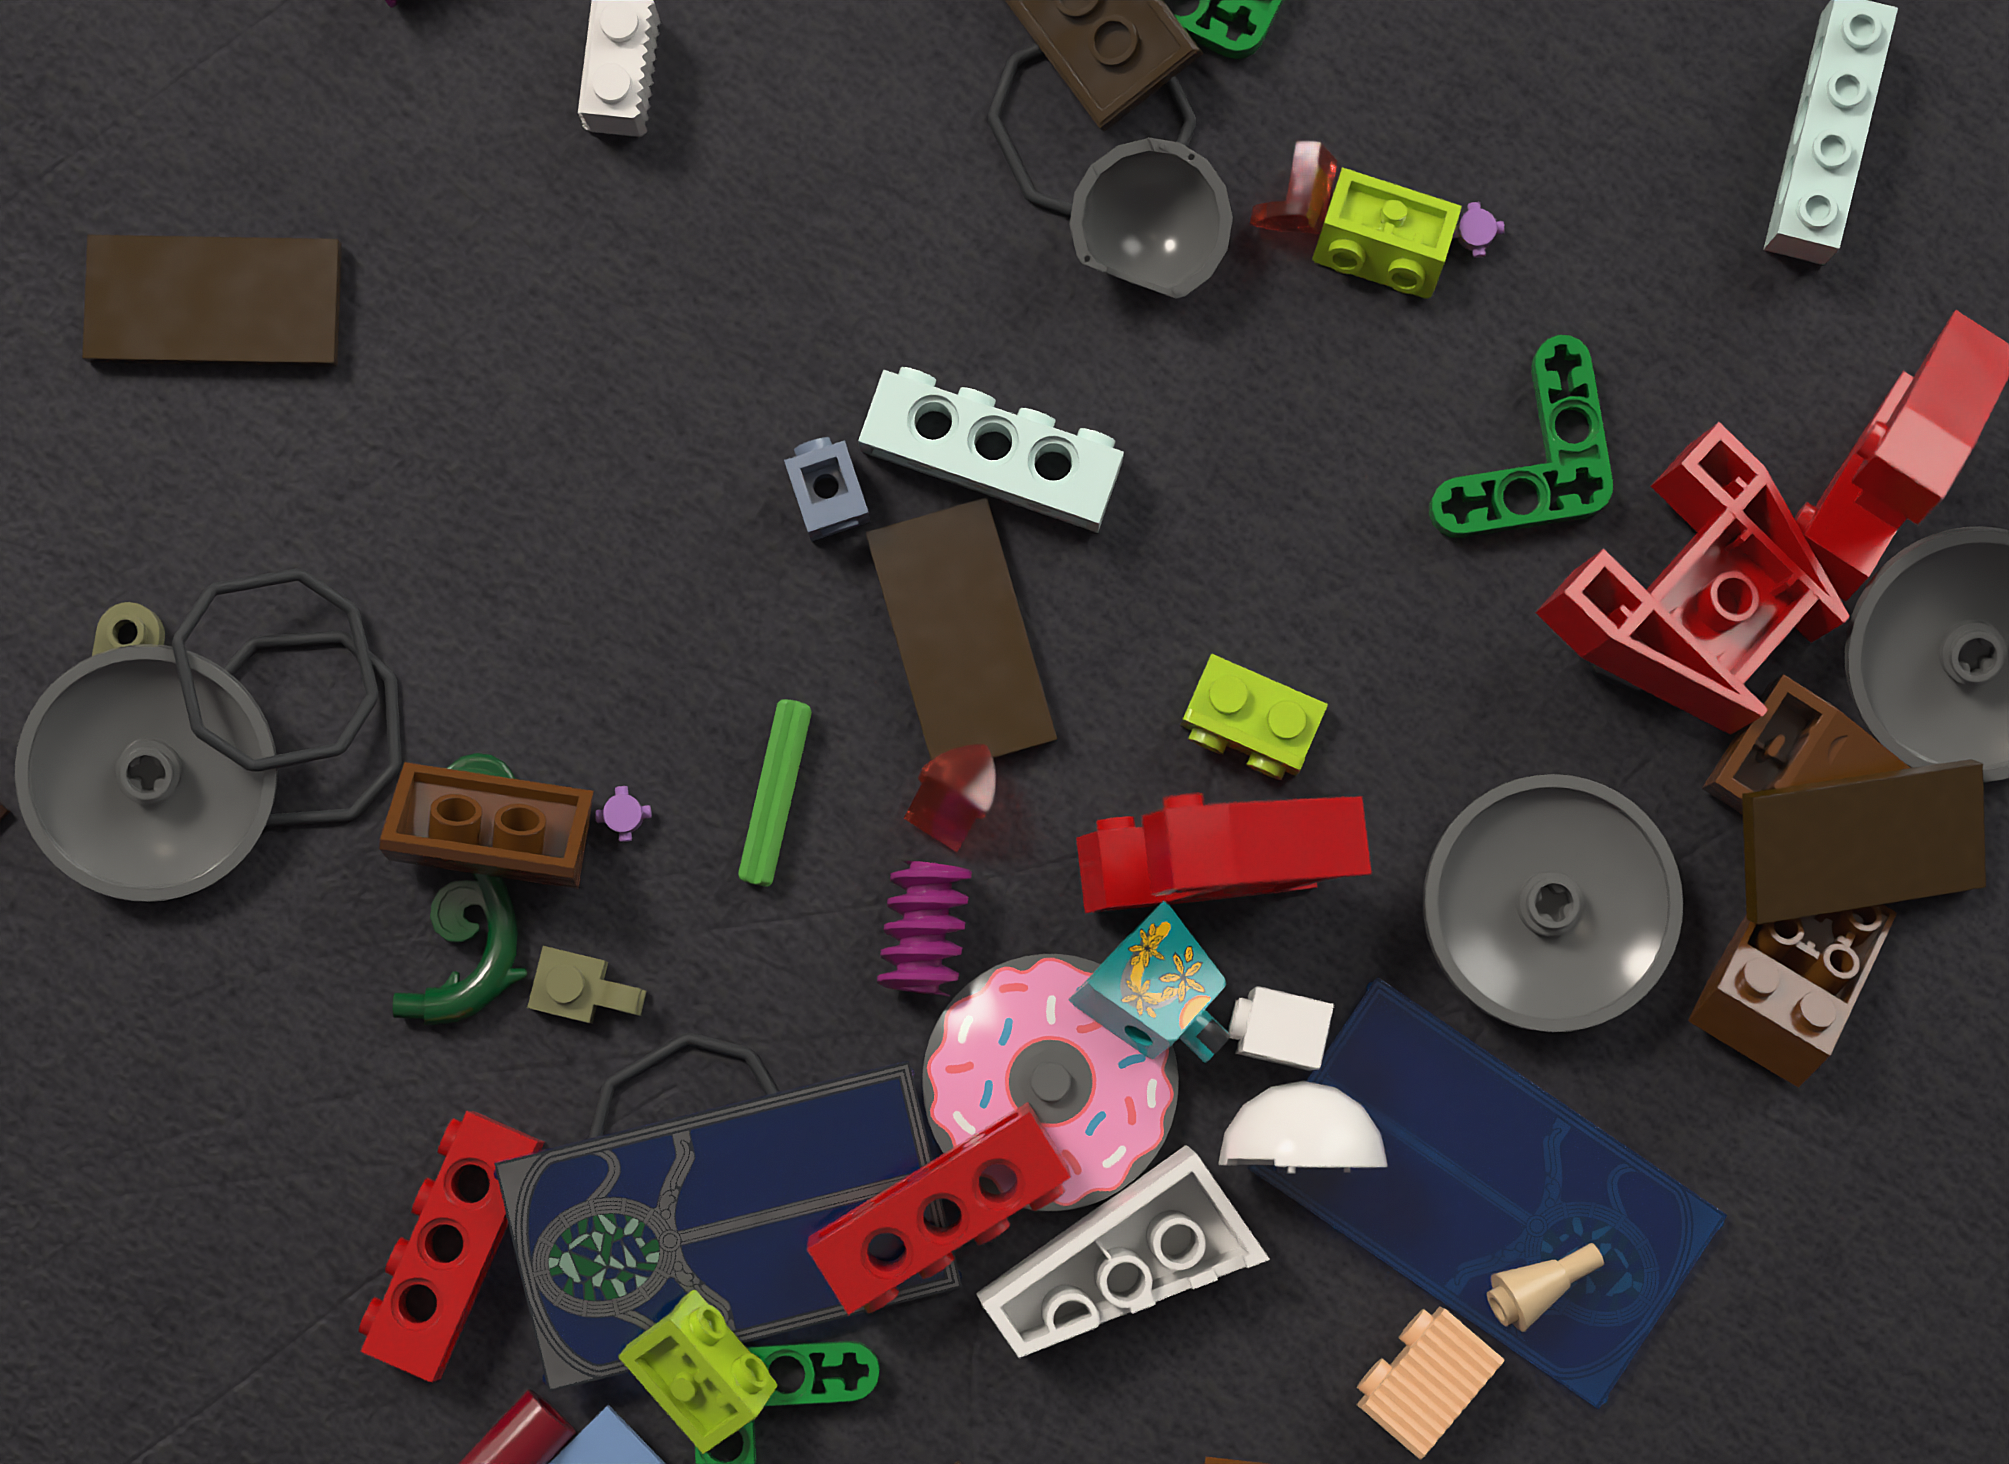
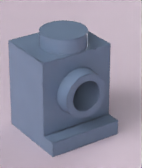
M829 437L811 440L794 449L796 457L784 460L811 541L871 522L845 440L835 444L831 443ZM824 478L833 479L839 485L836 495L829 499L820 498L815 493L816 484Z

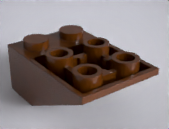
M1783 674L1770 682L1759 698V701L1768 711L1761 718L1738 731L1702 789L1743 815V793L1902 770L1910 767L1839 709Z
M1880 904L1762 924L1751 922L1745 916L1711 973L1688 1021L1799 1088L1831 1055L1897 912Z

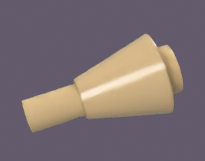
M1590 1243L1559 1261L1553 1259L1492 1274L1491 1284L1493 1289L1487 1292L1490 1307L1504 1326L1513 1324L1519 1331L1525 1332L1570 1288L1571 1283L1604 1266L1603 1257L1598 1248L1593 1243Z

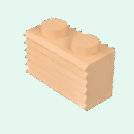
M1440 1306L1433 1315L1422 1309L1399 1336V1339L1406 1344L1401 1353L1391 1364H1388L1381 1358L1357 1386L1365 1394L1357 1403V1406L1420 1460L1434 1446L1445 1430L1504 1362L1501 1356L1450 1312Z

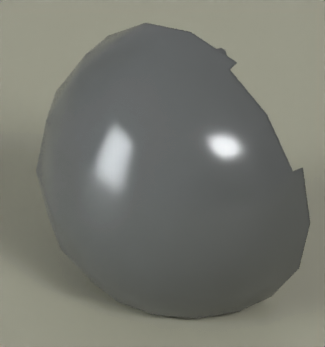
M1146 138L1116 146L1089 167L1074 192L1069 225L1076 255L1082 264L1173 298H1180L1196 289L1214 273L1228 250L1233 216L1226 186L1207 159L1180 142Z

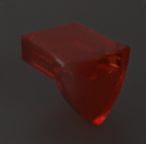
M1296 140L1286 201L1254 205L1250 220L1251 225L1282 232L1321 234L1330 206L1337 160L1321 142Z
M984 744L954 748L938 755L927 763L918 776L922 784L903 818L958 852L969 836L977 819H982L986 816L995 792L994 764L990 750Z

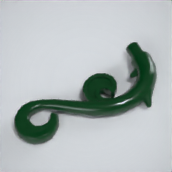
M474 753L462 756L447 767V769L515 779L513 772L505 762L489 754ZM471 873L474 881L451 882L438 891L432 902L430 914L435 932L447 942L465 943L473 939L481 931L479 924L471 923L465 918L466 910L472 906H480L484 910L488 922V937L484 954L475 970L462 981L459 980L460 973L455 971L451 973L444 985L441 987H427L425 993H394V1018L424 1019L425 1025H443L459 1022L477 1014L509 986L527 976L526 968H511L516 956L518 931L514 905L503 878Z

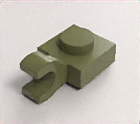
M543 946L527 1008L593 1024L597 1005L641 1016L647 991L605 981L607 961Z

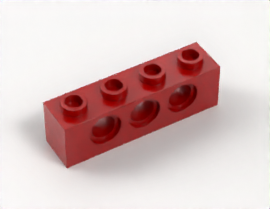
M1026 1102L809 1236L807 1250L848 1315L862 1306L867 1313H871L897 1297L900 1293L897 1285L914 1274L919 1273L922 1279H926L950 1265L955 1260L952 1251L971 1239H974L977 1245H981L997 1237L1010 1226L1007 1217L1029 1204L1031 1209L1036 1211L1058 1199L1066 1191L1062 1183L1071 1178L1069 1166L1029 1102ZM994 1164L1008 1166L1016 1174L1015 1183L1004 1193L994 1194L986 1191L980 1185L979 1178L987 1167ZM940 1198L952 1200L961 1210L958 1220L951 1226L943 1228L930 1224L923 1214L930 1202ZM881 1233H893L903 1240L906 1248L899 1258L893 1261H881L871 1254L868 1245L875 1236Z
M466 1111L462 1121L455 1118L451 1120L438 1148V1154L446 1157L436 1181L427 1177L414 1201L411 1213L419 1216V1220L411 1238L407 1240L400 1237L387 1262L385 1273L393 1276V1279L383 1300L374 1297L361 1321L358 1332L367 1336L361 1352L431 1383L441 1379L509 1225L494 1163L539 1153L545 1143L544 1141L474 1111ZM473 1164L483 1168L490 1180L488 1193L478 1202H471L465 1199L458 1187L460 1174L466 1167ZM444 1224L457 1228L463 1237V1250L459 1257L452 1262L440 1259L432 1247L434 1233ZM417 1284L429 1287L437 1299L436 1311L428 1321L415 1319L410 1315L406 1307L407 1294Z

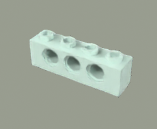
M1831 0L1821 13L1764 250L1825 265L1840 249L1898 8L1868 0Z
M901 367L899 374L883 370L858 440L861 452L1098 533L1124 455L1123 451L1113 448L1115 443L1113 438L1085 428H1080L1077 436L1053 428L1055 419L1032 409L1020 408L1018 415L994 408L996 400L993 397L974 389L961 387L958 395L934 387L936 382L934 377L912 368ZM931 411L945 414L952 423L949 432L944 437L936 440L926 439L916 430V423L919 418ZM987 432H1000L1010 440L1012 447L1005 457L998 460H988L977 452L975 448L977 440ZM1058 452L1069 460L1071 470L1064 478L1050 481L1042 478L1037 473L1035 463L1045 453Z

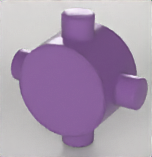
M1479 202L1469 203L1468 212L1463 215L1459 224L1456 225L1452 238H1458V241L1464 248L1473 251V257H1483L1486 255L1485 248L1490 245L1495 234H1504L1503 221L1496 222L1491 213L1481 209Z
M619 786L615 788L616 795L607 801L604 810H596L595 815L597 823L606 822L612 830L619 833L620 842L632 841V832L640 827L644 818H651L652 813L650 805L641 806L635 798L628 795L627 786Z

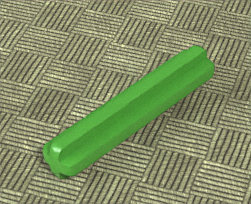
M785 699L780 700L777 704L738 873L739 878L749 884L770 886L773 882L812 713L810 706L802 702Z

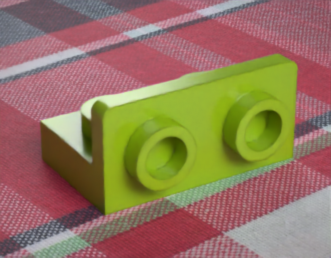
M1342 167L1313 255V261L1344 274H1352L1392 287L1402 293H1411L1423 298H1431L1445 263L1462 206Z
M1211 654L1180 726L1192 730L1188 740L1196 745L1218 754H1223L1226 746L1250 756L1246 764L1250 768L1269 777L1282 780L1285 771L1295 776L1300 772L1328 704Z
M695 1290L685 1295L669 1315L630 1342L618 1356L703 1454L757 1417L777 1387L776 1381L769 1374L763 1361L744 1346L726 1325L721 1313L715 1307L709 1305Z

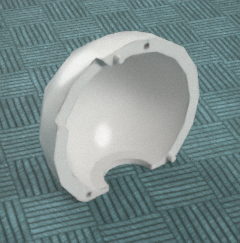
M1307 1081L1270 1087L1244 1104L1225 1131L1218 1165H1273L1275 1159V1166H1288V1173H1295V1166L1344 1167V1172H1350V1167H1387L1381 1133L1364 1107L1335 1087Z

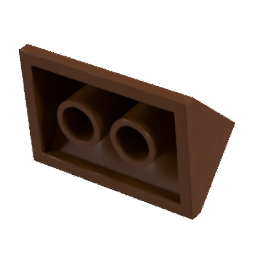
M404 762L380 837L379 849L389 861L578 889L594 791Z

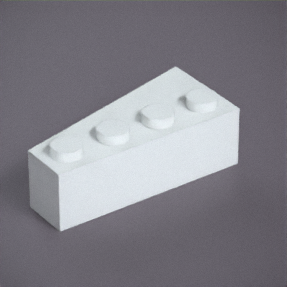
M1185 1145L976 1294L1018 1357H1022L1096 1328L1098 1324L1129 1312L1135 1313L1155 1305L1156 1301L1189 1288L1196 1289L1218 1280L1217 1277L1243 1267H1252L1270 1259L1198 1155Z

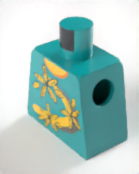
M1165 901L1136 926L1068 999L1076 1008L1137 1051L1152 1059L1159 1056L1179 1038L1205 1063L1231 1037V1034L1205 1010L1225 988V978Z

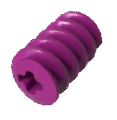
M903 861L910 865V868L891 873L890 882L906 890L907 894L888 898L887 908L904 917L902 920L884 924V933L900 941V945L881 949L880 954L881 959L896 966L897 970L878 975L877 984L892 990L951 997L940 991L939 985L957 981L959 973L943 965L942 960L961 955L962 947L950 942L945 937L946 933L964 930L965 922L949 914V908L968 904L969 899L968 896L953 889L952 883L971 879L972 871L937 863Z

